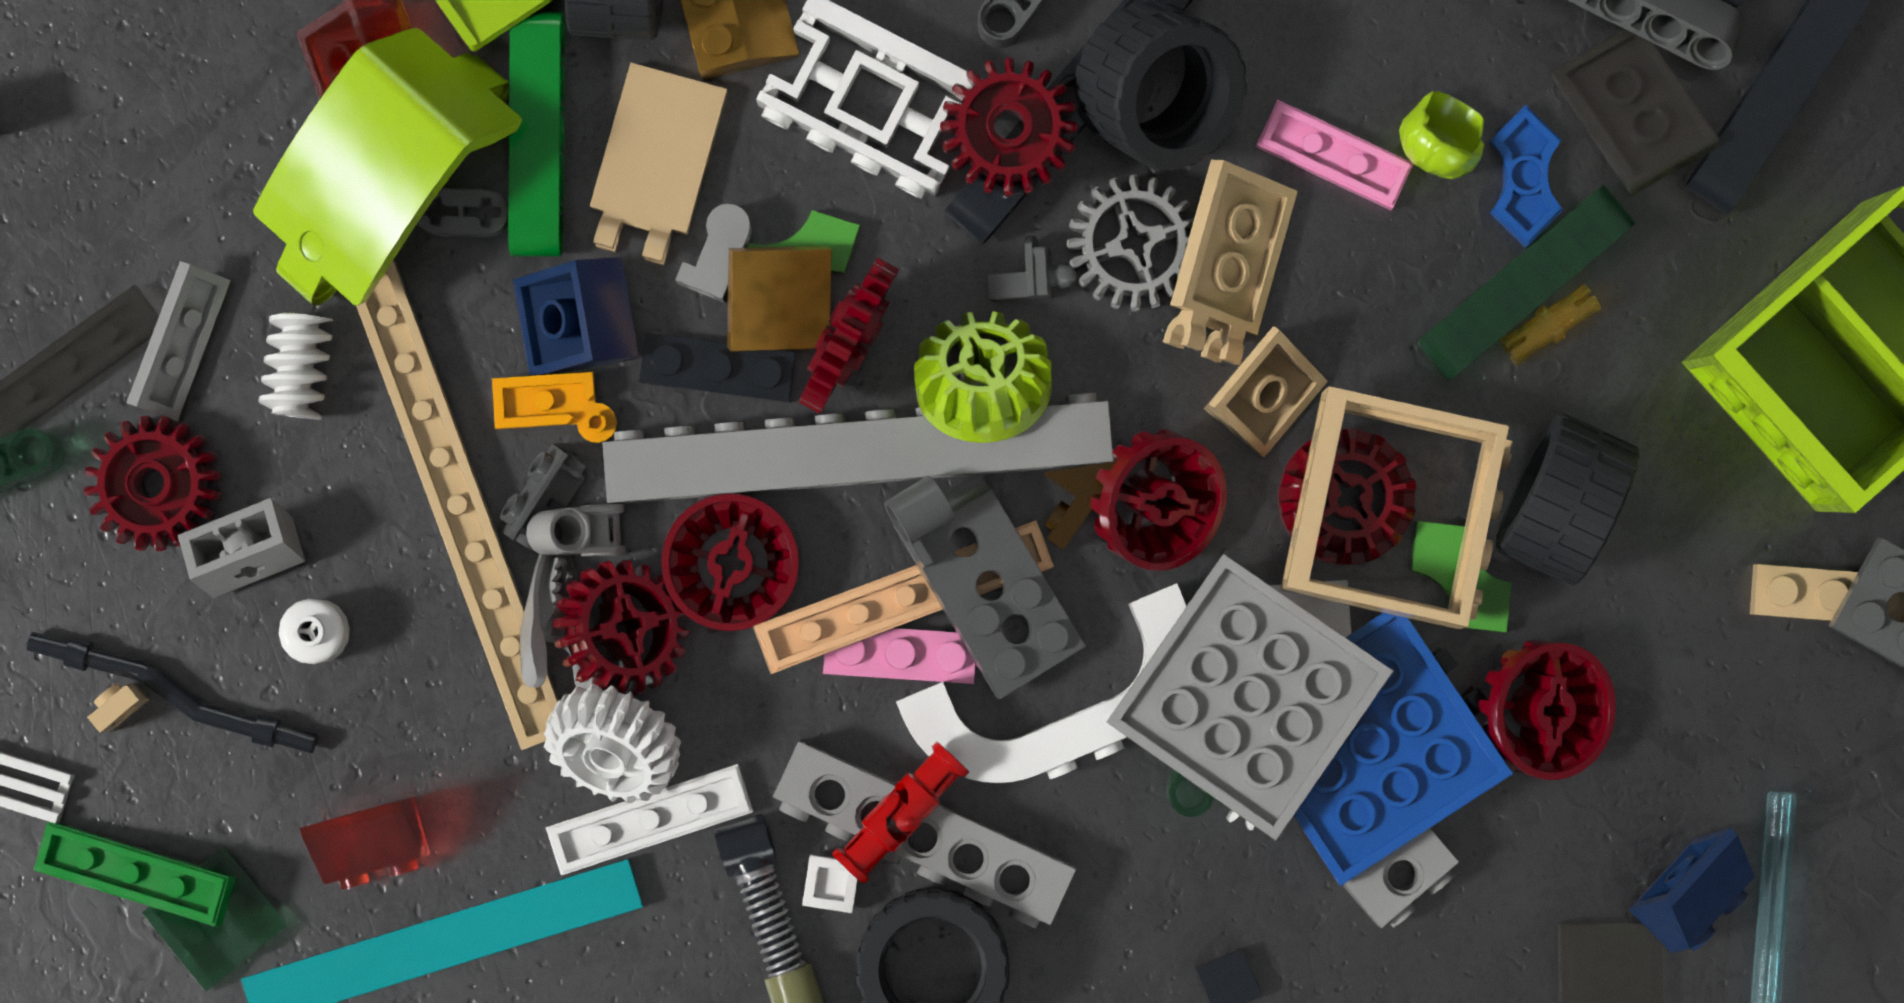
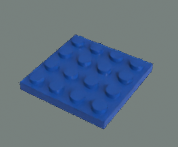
M1387 613L1380 614L1345 638L1393 670V672L1293 815L1340 887L1513 774L1410 620Z

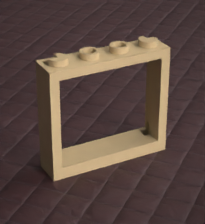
M1328 386L1322 392L1280 590L1455 629L1468 627L1470 619L1476 620L1478 606L1482 604L1483 591L1476 589L1480 569L1487 570L1491 560L1493 540L1486 539L1490 519H1498L1502 506L1503 491L1496 488L1500 469L1506 471L1512 454H1510L1512 441L1507 440L1509 426ZM1344 413L1482 443L1448 609L1310 579Z

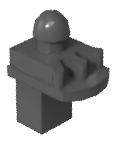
M1027 236L1024 243L1026 272L987 274L988 297L993 302L1053 299V287L1059 286L1062 289L1071 286L1076 281L1077 273L1068 264L1059 263L1058 266H1052V250H1049V246H1039L1036 236Z

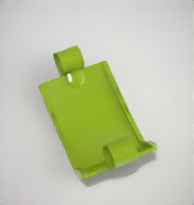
M412 28L373 41L358 49L336 76L295 135L253 208L254 215L286 243L276 267L277 273L314 306L326 302L337 290L353 305L358 306L365 303L416 224L464 158L470 152L491 145L518 130L522 118L505 104L509 97V82L478 55H471L468 52L456 57L450 56L419 28Z

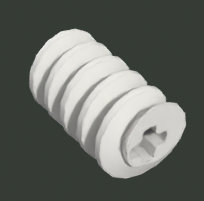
M286 312L269 316V323L282 329V332L267 336L266 342L279 349L280 352L264 356L263 362L277 369V372L262 376L261 382L275 391L274 393L259 396L258 402L272 409L271 414L322 420V415L310 409L309 404L324 400L325 395L312 389L311 384L327 380V375L315 369L314 364L330 359V355L317 349L316 345L317 343L332 340V335L320 329L319 324L333 321V319Z

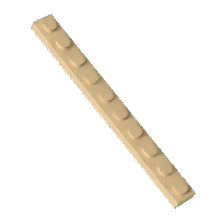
M393 260L368 300L356 307L521 750L546 741L544 736L547 728L546 722L559 699L548 669L545 682L539 688L526 686L522 679L520 628L525 607L397 263Z

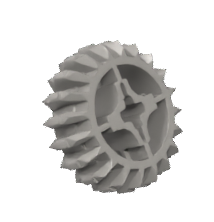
M1130 175L1128 191H1122L1119 180L1112 178L1109 181V189L1112 196L1108 198L1102 189L1095 187L1092 189L1091 195L1098 206L1094 208L1089 203L1081 201L1077 207L1079 212L1088 218L1087 222L1071 219L1069 223L1071 230L1083 234L1082 238H1071L1066 242L1067 249L1082 250L1083 255L1071 259L1069 265L1074 269L1087 266L1089 270L1080 277L1078 283L1081 287H1085L1094 279L1099 282L1100 285L1093 294V298L1097 301L1103 298L1107 289L1114 292L1115 294L1111 301V308L1113 309L1120 307L1123 295L1131 296L1130 308L1132 312L1140 310V296L1147 295L1152 309L1158 308L1160 306V298L1157 291L1160 289L1172 300L1175 286L1171 281L1173 279L1177 281L1189 239L1186 232L1191 231L1194 218L1183 221L1180 217L1191 206L1188 200L1181 201L1175 208L1169 203L1176 193V188L1173 186H1169L1166 189L1163 197L1154 194L1158 186V179L1154 177L1150 178L1146 191L1138 190L1139 178L1137 175ZM1129 204H1141L1151 207L1163 215L1169 224L1150 227L1143 225L1137 220ZM1115 209L1118 218L1119 235L1112 241L1105 243L1104 246L1093 249V232L1097 223L1107 212ZM1129 227L1131 231H1134L1137 238L1145 237L1147 243L1141 249V262L1138 255L1135 256L1132 249L1124 250L1121 246L1126 242ZM1175 238L1176 250L1172 265L1165 273L1155 279L1151 269L1150 252L1156 246L1163 244L1164 241ZM1115 260L1125 261L1131 265L1140 283L1133 284L1120 281L1109 275L1099 263Z

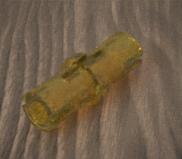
M1584 283L1578 286V289L1551 307L1547 308L1543 305L1534 312L1536 317L1507 336L1500 338L1499 342L1505 353L1510 352L1512 354L1509 357L1510 360L1518 366L1524 359L1551 341L1555 344L1565 339L1566 331L1592 314L1599 312L1601 306L1595 295L1592 297L1588 295L1591 293V290Z

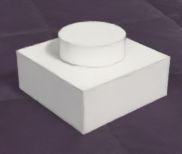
M810 854L802 906L852 913L858 879L840 864L836 858Z

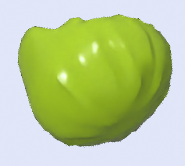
M1434 90L1424 96L1416 107L1403 119L1399 128L1400 142L1406 157L1425 172L1447 179L1463 177L1472 172L1483 155L1484 143L1481 139L1484 128L1483 117L1453 96Z

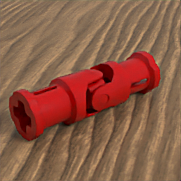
M938 741L932 746L933 753L913 774L906 773L895 785L893 791L887 794L862 820L863 828L843 849L836 848L832 853L838 862L861 883L866 884L870 879L868 873L889 851L895 853L919 827L924 818H927L940 805L938 798L959 776L966 777L970 772ZM890 817L896 823V826H887V818Z

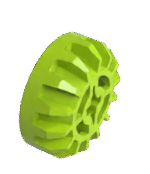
M992 311L990 321L976 322L974 313L967 312L963 313L962 322L959 326L955 327L949 320L936 326V337L930 336L921 342L919 346V360L914 363L916 397L922 413L935 428L948 436L962 441L991 443L1014 437L1030 428L1042 416L1050 401L1052 371L1051 360L1048 359L1045 341L1040 336L1031 335L1030 325L1023 320L1015 319L1010 325L1006 324L1004 314L1001 312ZM981 338H996L1009 343L1000 346L990 339ZM958 344L960 349L959 363L948 367V353L953 345ZM1016 352L1018 357L1016 367L1006 378L1005 356ZM960 374V380H958L955 376Z

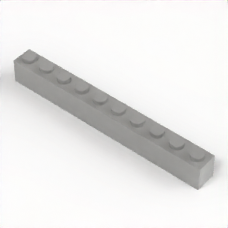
M1096 393L1067 395L1066 405L1047 406L1042 416L1024 432L1009 439L991 443L967 442L946 435L926 419L920 407L915 408L916 417L896 418L894 409L865 412L866 421L846 422L845 414H826L815 416L816 425L795 426V418H776L765 420V429L746 431L745 422H727L714 424L715 433L695 435L694 426L664 428L665 437L645 439L644 430L614 432V441L602 442L607 503L651 502L711 497L720 494H749L921 480L926 476L934 479L1081 467L1113 462L1108 401L1097 402Z

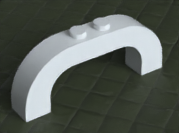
M1177 583L1128 603L1140 631L1144 649L1142 665L1136 678L1187 607ZM1134 681L1123 692L1110 699L1022 736L1008 740L989 739L970 730L957 715L943 682L896 701L910 734L922 750L930 756L933 753L932 746L938 741L970 771L965 778L989 783H1006L1024 780L1047 772L1049 779H1053L1077 769L1078 767L1074 760L1076 758L1093 752L1096 760L1124 749L1121 739L1126 738V736L1106 722Z

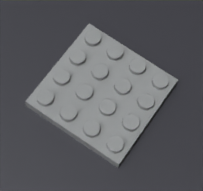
M1223 554L1106 723L1276 841L1393 670Z

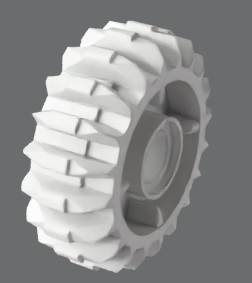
M592 684L587 690L576 687L571 694H564L561 701L556 703L546 722L547 728L544 732L546 737L544 748L551 753L549 761L554 765L561 766L560 775L572 777L576 780V787L585 786L592 790L594 796L601 793L607 795L612 802L621 797L631 804L637 798L649 801L653 794H661L663 788L668 785L671 777L674 776L679 765L681 740L674 735L676 727L671 723L664 722L665 713L653 711L649 708V700L641 702L633 698L631 691L626 695L618 693L612 685L606 691H603L595 684Z

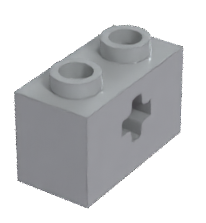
M272 498L178 535L189 579L212 598L306 562L293 517Z

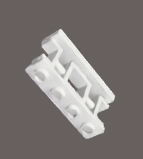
M807 0L802 9L803 14L793 30L796 35L814 44L793 85L769 74L765 87L762 91L760 90L756 98L758 106L764 109L761 116L786 130L789 129L792 123L808 131L809 134L806 140L823 150L833 153L837 146L853 154L851 163L870 174L877 176L880 169L898 178L895 184L898 188L917 198L922 199L925 192L936 197L940 185L949 171V165L935 159L929 153L941 132L940 123L946 121L949 117V114L943 111L944 102H959L945 96L934 119L909 108L919 88V82L903 73L907 70L954 95L952 87L955 83L963 85L968 90L973 88L966 77L967 71L829 0ZM817 24L876 54L875 59L856 50L844 74L820 62L830 42V37L815 29V25ZM861 68L903 89L882 131L840 110ZM810 79L834 91L824 111V116L840 124L839 128L836 129L777 99L779 94L798 103ZM899 125L924 137L913 161L930 170L928 175L867 145L868 140L887 148Z

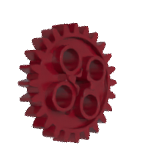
M878 257L867 273L862 285L855 283L844 301H839L828 321L833 327L826 326L814 347L817 351L807 370L812 372V375L803 390L799 403L820 414L836 386L842 389L852 372L859 370L870 350L864 344L871 346L884 324L880 321L891 303L885 297L898 274L899 269Z

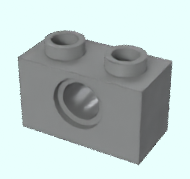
M1428 829L1345 883L1343 887L1377 926L1382 928L1389 922L1394 928L1415 911L1416 907L1412 902L1423 892L1428 890L1432 895L1452 880L1455 875L1450 869L1459 862L1435 833ZM1407 860L1413 868L1412 880L1405 887L1395 888L1388 880L1389 868L1396 861Z

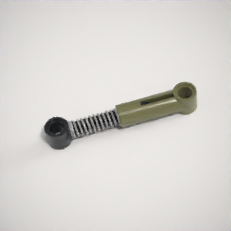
M763 814L714 829L717 847L728 877H735L738 879L737 884L744 887L740 893H746L747 897L744 898L743 902H749L750 906L746 910L752 911L749 919L755 920L752 928H757L758 932L754 936H760L761 941H758L757 944L763 945L764 949L760 953L766 954L767 958H764L763 962L769 963V967L766 970L771 971L768 977L763 979L771 1003H824L812 963H805L804 960L799 959L802 952L796 949L800 944L793 941L797 935L791 934L794 928L788 925L791 918L785 917L788 909L782 908L785 901L779 899L782 892L776 890L780 884L773 881L777 875L773 873L775 869L772 868V864L778 862Z

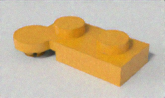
M593 372L492 378L495 429L497 430L577 425L582 437L593 443L606 442L613 437L614 432L617 430L618 421L613 410L605 404L596 403L595 373Z

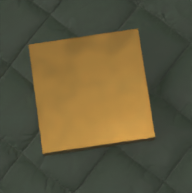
M828 246L729 248L727 348L730 351L815 349L814 347L826 326L830 327L828 321L830 319L831 248Z

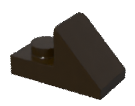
M1115 461L1043 473L1045 478L1075 498L1070 506L1061 500L1044 524L1052 530L1046 539L1061 551L1065 549L1093 510L1091 509L1092 495L1102 493L1104 485L1096 479L1099 470L1110 471L1116 463Z

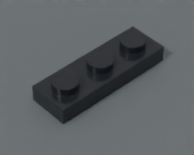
M646 332L639 383L790 403L796 352L784 350L730 351L727 348V343Z

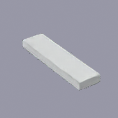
M739 764L663 788L661 794H653L649 801L637 798L632 804L626 801L545 828L562 876L752 813L754 809Z

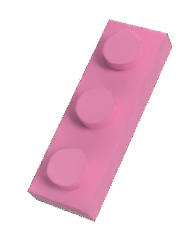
M892 628L824 654L823 674L974 684L975 662L957 632Z

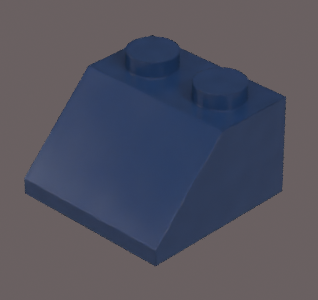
M622 257L574 260L513 279L529 376L552 375L593 368L639 356Z
M1730 827L1693 839L1629 908V911L1671 953L1690 948L1693 951L1698 950L1715 933V929L1711 926L1722 913L1725 915L1732 913L1747 898L1748 894L1744 891V888L1755 876L1738 834Z

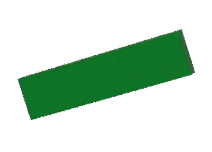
M47 821L34 866V871L215 927L222 926L236 878L65 824Z

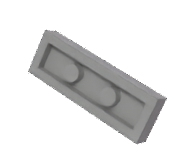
M182 261L179 262L126 403L178 421L231 280Z

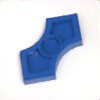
M1527 105L1488 142L1497 153L1503 170L1502 192L1490 214L1525 248L1563 211L1553 196L1548 181L1549 162L1562 139Z

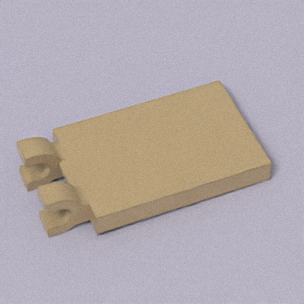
M630 62L590 203L592 210L603 212L593 241L597 248L616 253L623 224L650 231L642 257H645V261L662 266L665 265L673 232L688 236L727 99L728 90L726 88Z
M1211 159L1170 303L1171 306L1181 309V312L1168 325L1163 343L1176 348L1184 349L1186 346L1202 351L1200 357L1221 363L1223 360L1235 365L1241 364L1245 334L1258 335L1297 196V190L1225 160ZM1206 327L1215 330L1212 333H1210L1207 339Z

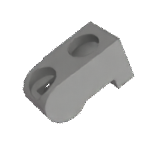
M734 204L719 205L711 211L706 223L708 237L696 267L682 262L675 279L678 285L724 303L728 297L729 248H747L752 235V225L748 215L742 208Z

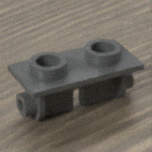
M553 444L547 452L542 451L535 457L528 469L527 476L530 479L519 495L514 494L508 499L500 514V519L503 521L498 529L512 540L520 532L516 541L531 551L533 549L529 545L526 536L527 524L531 517L537 512L551 510L546 506L550 498L567 507L586 478L582 473L587 466L572 456H569L564 464L563 462L568 454Z

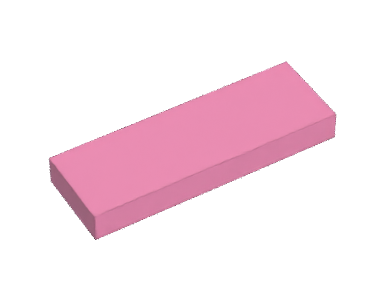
M1280 100L1276 101L1255 146L1390 211L1393 209L1413 167L1412 162Z

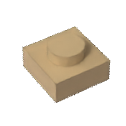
M116 683L95 699L94 703L98 708L87 718L100 733L112 732L150 698L138 684H126L124 687H121Z

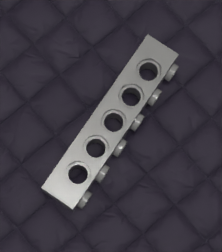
M800 740L794 749L773 798L782 801L779 808L780 811L804 822H807L809 815L815 816L828 822L825 829L827 833L850 842L863 828V807L869 802L881 801L887 794L893 791L896 784ZM825 780L837 781L845 791L844 802L836 808H826L817 800L816 789ZM939 805L922 821L933 826L937 832V841L932 848L924 851L917 850L910 845L907 839L895 853L889 851L883 857V859L897 865L902 857L920 865L917 874L943 886L948 878L966 886L963 893L964 896L985 906L991 907L994 899L1012 907L1009 914L1010 917L1033 928H1037L1039 921L1051 925L1076 871V868L1071 864L942 805ZM891 819L887 826H896V823ZM973 844L980 848L983 853V861L979 868L966 872L955 865L953 856L959 846ZM1011 865H1019L1025 868L1029 874L1027 886L1017 893L1006 891L999 882L1002 871Z

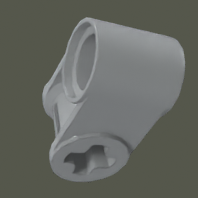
M597 504L537 512L527 524L526 536L528 543L534 551L547 556L581 554V557L627 555L626 547L621 545L620 514L625 512L624 504ZM556 522L560 524L562 529L560 542H558L554 533Z

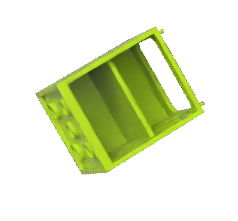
M1904 186L1862 201L1681 362L1816 512L1856 513L1904 471V233L1888 216L1895 208L1900 207L1904 209Z

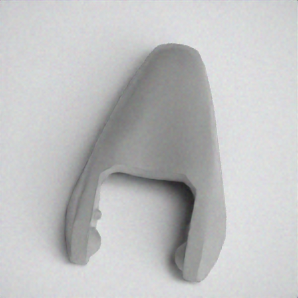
M539 554L520 628L521 674L523 681L528 687L539 688L545 682L547 676V648L545 642L555 643L556 640L565 637V631L558 630L552 624L555 619L567 616L556 606L560 599L565 597L571 598L566 590V586L575 580L580 582L572 555L547 556ZM592 610L589 615V628L595 627L598 623ZM594 644L598 652L608 660L606 647ZM568 647L563 648L570 654ZM578 664L572 666L574 681L580 669ZM593 677L582 683L575 681L576 687L587 690L592 685Z

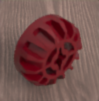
M1356 428L1341 429L1325 503L1326 509L1323 512L1314 558L1336 565L1361 564L1381 557L1403 539V535L1413 520L1416 511L1414 508L1415 492L1417 490L1416 482L1411 476L1406 464L1407 460L1403 454L1396 451L1382 436L1360 431ZM1312 439L1304 443L1291 456L1285 465L1279 481L1278 509L1282 523L1290 537H1292ZM1358 461L1371 467L1375 473L1367 479L1355 473H1344L1338 462ZM1381 479L1385 489V503L1381 514L1377 518L1370 508L1373 501L1371 485ZM1339 484H1342L1346 489L1353 486L1358 489L1359 494L1354 498L1357 505L1356 510L1350 505L1343 507L1338 505L1336 499L1341 496V491L1338 488ZM1332 515L1341 520H1351L1358 531L1337 529L1324 519Z
M1161 429L1155 435L1143 431L1134 435L1131 440L1132 447L1118 445L1111 454L1117 462L1110 471L1099 470L1096 479L1104 486L1101 494L1092 495L1091 509L1100 515L1094 523L1095 531L1098 536L1108 542L1107 548L1111 552L1140 568L1163 571L1179 567L1191 561L1211 542L1224 516L1227 486L1219 461L1202 444L1167 429ZM1146 459L1144 470H1139L1133 473L1128 480H1124L1138 462ZM1157 460L1166 465L1171 474L1172 481L1155 473ZM1117 500L1124 502L1127 508L1134 512L1131 524L1126 523L1119 515L1116 508ZM1143 517L1151 522L1142 524Z
M720 494L693 504L674 522L667 534L662 550V575L670 597L677 607L690 619L716 630L739 631L753 628L755 625L766 622L783 609L798 581L800 555L791 528L773 508L749 496ZM731 528L728 540L719 542L710 552L701 550L704 543L713 534ZM751 534L757 537L764 546L768 560L767 569L755 566L753 552L747 546ZM740 537L737 546L739 550L738 558L745 562V567L743 571L734 570L731 577H728L725 588H723L726 576H724L725 567L719 565L718 560L721 555H730L732 548L735 549L737 540ZM698 557L708 560L709 572L715 579L712 591L704 584L700 577ZM753 573L765 577L760 586L749 595L732 598L735 586L745 583L751 578Z
M1529 640L1524 643L1521 650H1508L1501 656L1502 669L1500 671H1489L1485 681L1492 685L1489 700H1479L1478 711L1488 716V724L1484 725L1482 729L1492 744L1495 745L1494 747L1506 765L1513 767L1515 772L1545 780L1565 779L1585 770L1604 750L1615 722V692L1610 676L1602 663L1582 647L1554 640ZM1525 673L1524 684L1515 691L1511 701H1506L1510 685L1516 678ZM1504 709H1511L1514 720L1521 726L1520 738L1515 736L1505 722Z

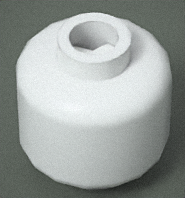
M309 598L298 601L286 610L280 620L279 638L281 645L291 658L300 663L322 664L332 661L343 652L349 640L350 628L346 615L339 606L328 600ZM311 621L312 624L309 629H306L308 622ZM316 628H318V635H317V636H316V634H315V632H314V631L316 630ZM306 634L309 635L311 641H308Z

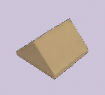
M1273 326L1204 407V410L1264 458L1328 381L1290 340Z

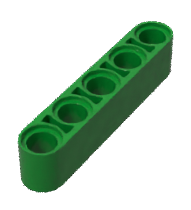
M535 12L510 28L509 107L522 118L518 130L509 135L508 242L511 257H562L565 99V24L563 12Z

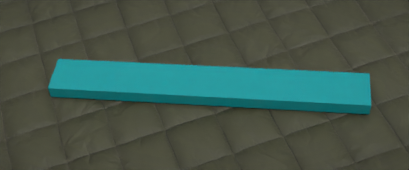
M630 858L256 973L242 978L241 982L248 1003H336L643 908L644 904Z

